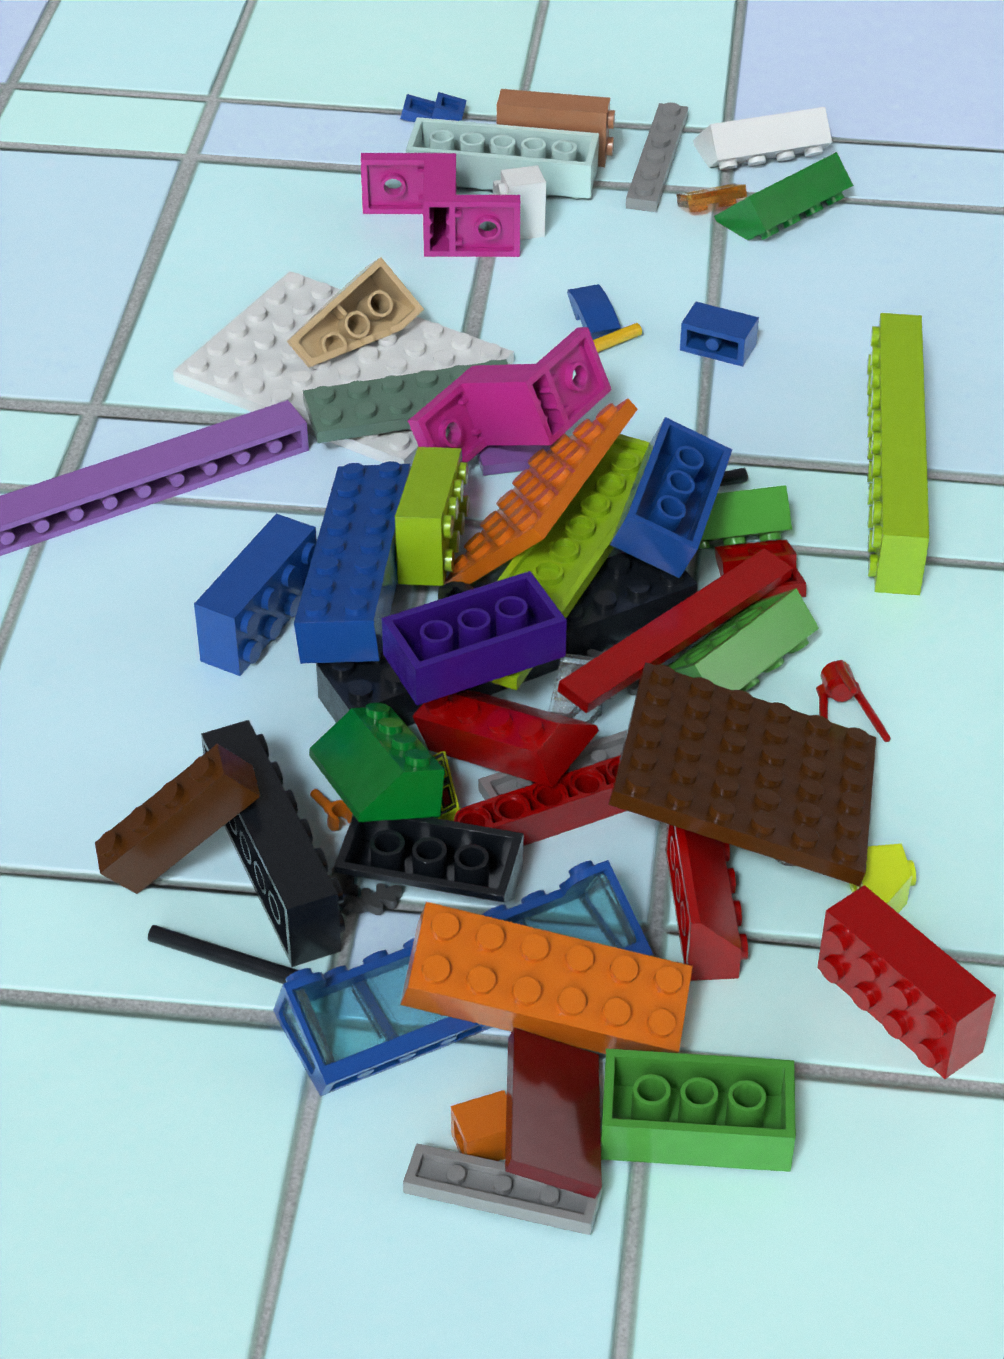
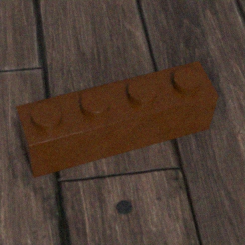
M217 743L95 842L100 874L135 894L141 892L260 797L253 766Z

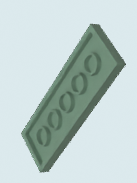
M506 359L489 360L485 363L465 366L456 365L452 368L432 371L423 370L413 374L391 375L380 379L353 381L348 384L335 386H319L315 389L303 390V402L317 443L411 429L408 420L471 366L507 365L508 362Z

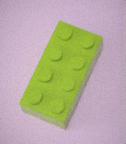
M417 448L395 514L398 584L444 586L447 572H453L455 553L459 552L460 535L464 534L465 517L469 516L470 507L469 495H463L464 485L468 483L469 467L468 462H462V448Z

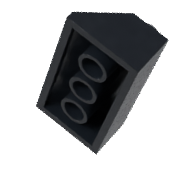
M353 815L334 865V873L505 903L514 899L523 870L524 833L432 817L358 822Z

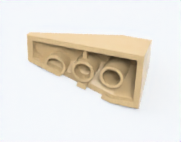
M380 257L366 266L287 340V343L310 368L401 331L424 308L383 258Z

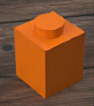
M504 1090L451 1106V1135L459 1153L494 1161L505 1159L507 1095Z

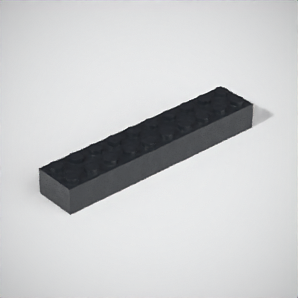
M626 552L607 558L566 618V656L533 667L522 683L575 664L577 657L587 659V651L589 649H595L600 652L610 649L696 593L698 583L686 570L678 578ZM383 648L380 661L316 663L318 698L335 722H338L351 708H366V705L369 703H383L390 706L407 726L415 724L412 716L422 704H415L383 655ZM487 682L465 690L492 695L508 688Z

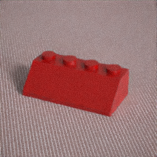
M462 690L423 703L412 716L429 751L436 753L445 751L446 756L548 787H553L599 731L597 725L471 690Z
M667 824L665 852L683 964L693 966L690 981L738 979L741 960L748 959V942L746 934H739L738 927L742 924V911L740 901L733 900L732 894H735L736 878L734 868H727L726 862L730 860V845Z

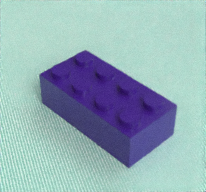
M531 571L383 617V655L415 704L420 705L565 657L567 620Z

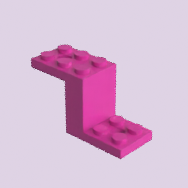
M361 153L363 214H423L424 257H520V195H457L456 153ZM390 179H396L402 185L393 189L386 186L385 182ZM490 221L496 225V228L486 231L481 229L479 225Z
M578 327L536 364L471 366L411 417L408 423L419 447L462 448V462H469L487 445H552L612 389L588 327ZM449 426L450 432L446 438V428Z

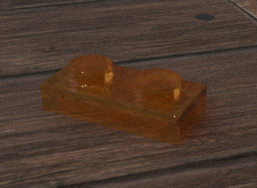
M732 183L676 194L678 207L689 208V212L708 210L707 204L718 203V207L732 206L737 203L736 199L747 197L746 184Z

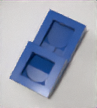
M438 92L436 102L407 94L400 119L415 122L417 117L461 121L467 100Z
M599 284L568 289L567 295L575 319L581 320L583 327H588L593 340L621 329L614 308Z

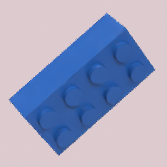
M664 417L647 447L610 545L680 578L698 550L733 449Z
M276 513L194 603L200 662L241 676L251 664H254L259 659L261 652L270 641L275 640L279 636L282 627L291 617L296 616L317 542L316 527Z

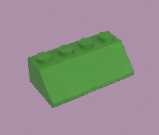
M787 486L717 493L698 550L710 548L709 542L723 540L724 546L746 544L745 537L759 536L760 542L782 539L781 533L792 530Z
M797 588L752 603L667 666L675 672L693 678H706L715 685L730 690L746 691L760 681L757 677L759 674L770 672L785 662L782 658L785 654H792L804 648L809 643L807 637L818 630L819 627Z

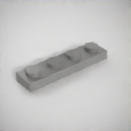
M416 1143L403 1180V1193L586 1235H591L602 1194L601 1188L597 1197L593 1199L505 1171V1163L418 1143Z

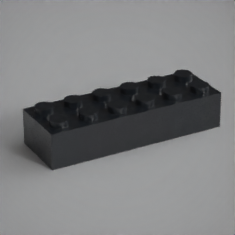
M249 720L201 733L203 755L218 743L251 764L254 768L260 797L226 823L224 827L291 967L341 952L340 933L345 932L346 928L342 913L338 907V904L344 902L340 883L336 877L330 879L327 873V860L323 850L320 847L314 848L312 844L313 836L307 819H299L297 815V802L292 790H284L280 767L276 761L270 762L269 750L263 734L256 735Z

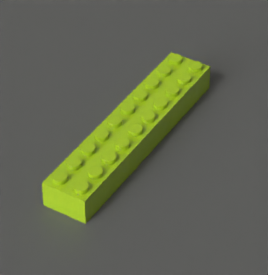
M880 313L879 325L872 326L870 347H872L871 354H868L867 395H869L867 403V416H869L867 425V438H869L867 448V460H869L867 482H872L868 486L867 505H873L869 506L867 528L873 529L869 530L868 552H874V554H869L868 576L874 577V592L920 596L929 544L922 315Z

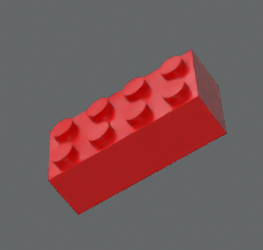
M865 885L826 910L817 968L829 982L835 983L852 998L858 1008L872 1015L884 1026L890 1036L899 1039L917 1055L922 1064L932 1068L944 1079H947L983 1053L995 1003V993Z

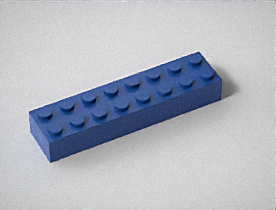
M388 461L380 465L349 463L344 466H338L294 620L300 664L380 661L383 648L382 618L390 615L398 580L395 514L411 469L410 463L399 464L398 462Z

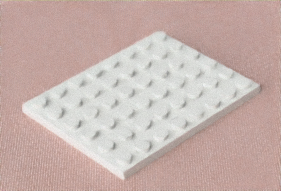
M289 271L173 370L174 382L250 412L289 400L307 422L308 434L315 436L303 402V390L315 389L319 386L348 384L353 381L380 379L391 375L413 374L423 370L432 371L452 368L456 365L465 366L485 363L489 360L506 359L508 364H512L514 362V351L470 336L467 333L450 329L439 323L415 317L404 329L397 333L308 368L287 343V340L341 289ZM411 429L330 441L333 444L382 463L394 461L399 464L410 463V465L413 463L417 448L419 447Z

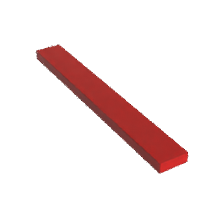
M765 548L560 680L557 691L587 714L641 677L645 662L661 665L790 579L793 568Z

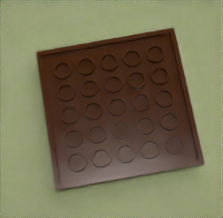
M645 662L608 805L860 886L866 873L876 737L869 735L860 728H847L832 723L820 715L810 716L792 710L783 703H770L755 698L743 690H730L715 685L706 678H693L675 672L666 665H653Z

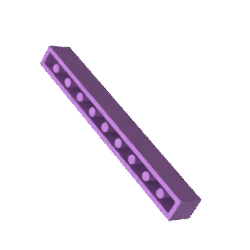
M289 400L1 495L0 556L309 451L307 422Z

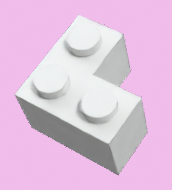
M539 166L501 170V180L493 181V194L489 195H520V240L545 237L546 181Z

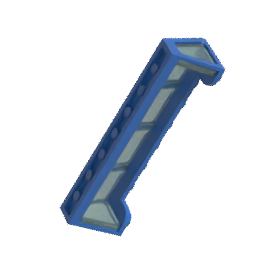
M591 860L580 863L568 871L570 877L559 885V890L548 894L544 890H538L522 898V904L509 909L503 904L493 907L482 914L649 956L654 955L609 860L596 865ZM414 938L403 944L404 949L388 954L387 950L375 952L363 959V965L350 970L343 965L333 968L324 974L322 972L312 973L311 968H304L290 974L285 979L286 983L282 985L273 1009L277 1020L320 1097L493 1027L400 1005Z

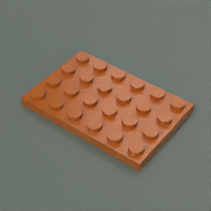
M626 399L617 406L610 403L597 414L596 420L593 422L589 418L584 420L574 429L573 435L570 437L567 434H563L550 446V450L547 452L543 448L537 451L527 462L530 468L522 471L513 480L514 489L506 492L497 501L496 505L499 509L490 513L481 522L480 526L483 528L481 533H476L466 542L464 548L467 551L455 559L454 570L447 576L444 585L454 581L470 585L542 541L638 410L637 407L629 399Z

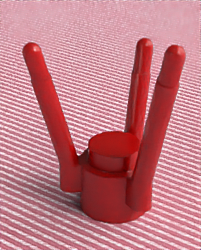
M843 660L830 662L823 667L821 671L822 684L816 687L819 696V715L828 719V698L844 702L854 696L883 741L889 742L891 740L890 735L862 693L849 664Z

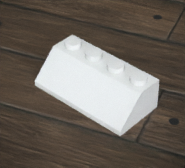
M818 107L710 124L693 140V143L708 168L719 166V169L724 171L736 168L738 166L737 163L748 162V166H756L765 163L766 159L775 157L778 162L795 158V154L805 153V157L817 156L822 154L823 149L832 143L826 108Z

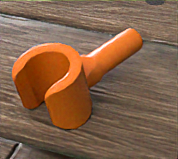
M318 789L311 791L310 796L328 814L327 826L331 831L339 830L340 821L338 817L345 818L350 824L353 814L343 800L331 802Z

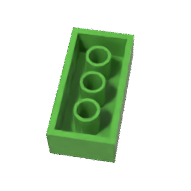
M606 1049L601 1160L791 1172L796 1139L794 1060Z

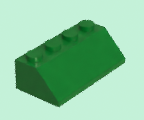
M835 152L748 196L718 213L714 218L716 222L746 240H750L758 235L764 240L779 232L777 225L782 223L785 229L801 220L800 213L804 212L805 216L808 217L823 209L822 202L826 201L829 206L845 198L842 192L854 185L838 153Z
M369 703L366 705V708H351L310 747V758L358 822L440 817L445 769L390 706L383 703Z

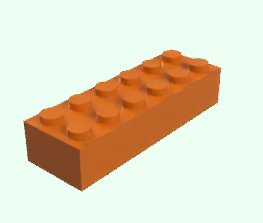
M426 902L418 920L400 1005L511 1032L515 1027L574 1047L606 1054V1049L679 1053L693 966Z

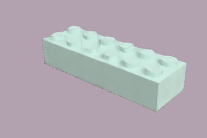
M417 117L405 151L406 153H456L457 188L468 187L477 188L482 191L493 190V181L501 180V170L538 165L546 181V196L557 195L581 199L591 197L598 168L599 133Z

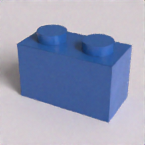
M696 301L681 323L680 351L743 367L757 344L759 317Z

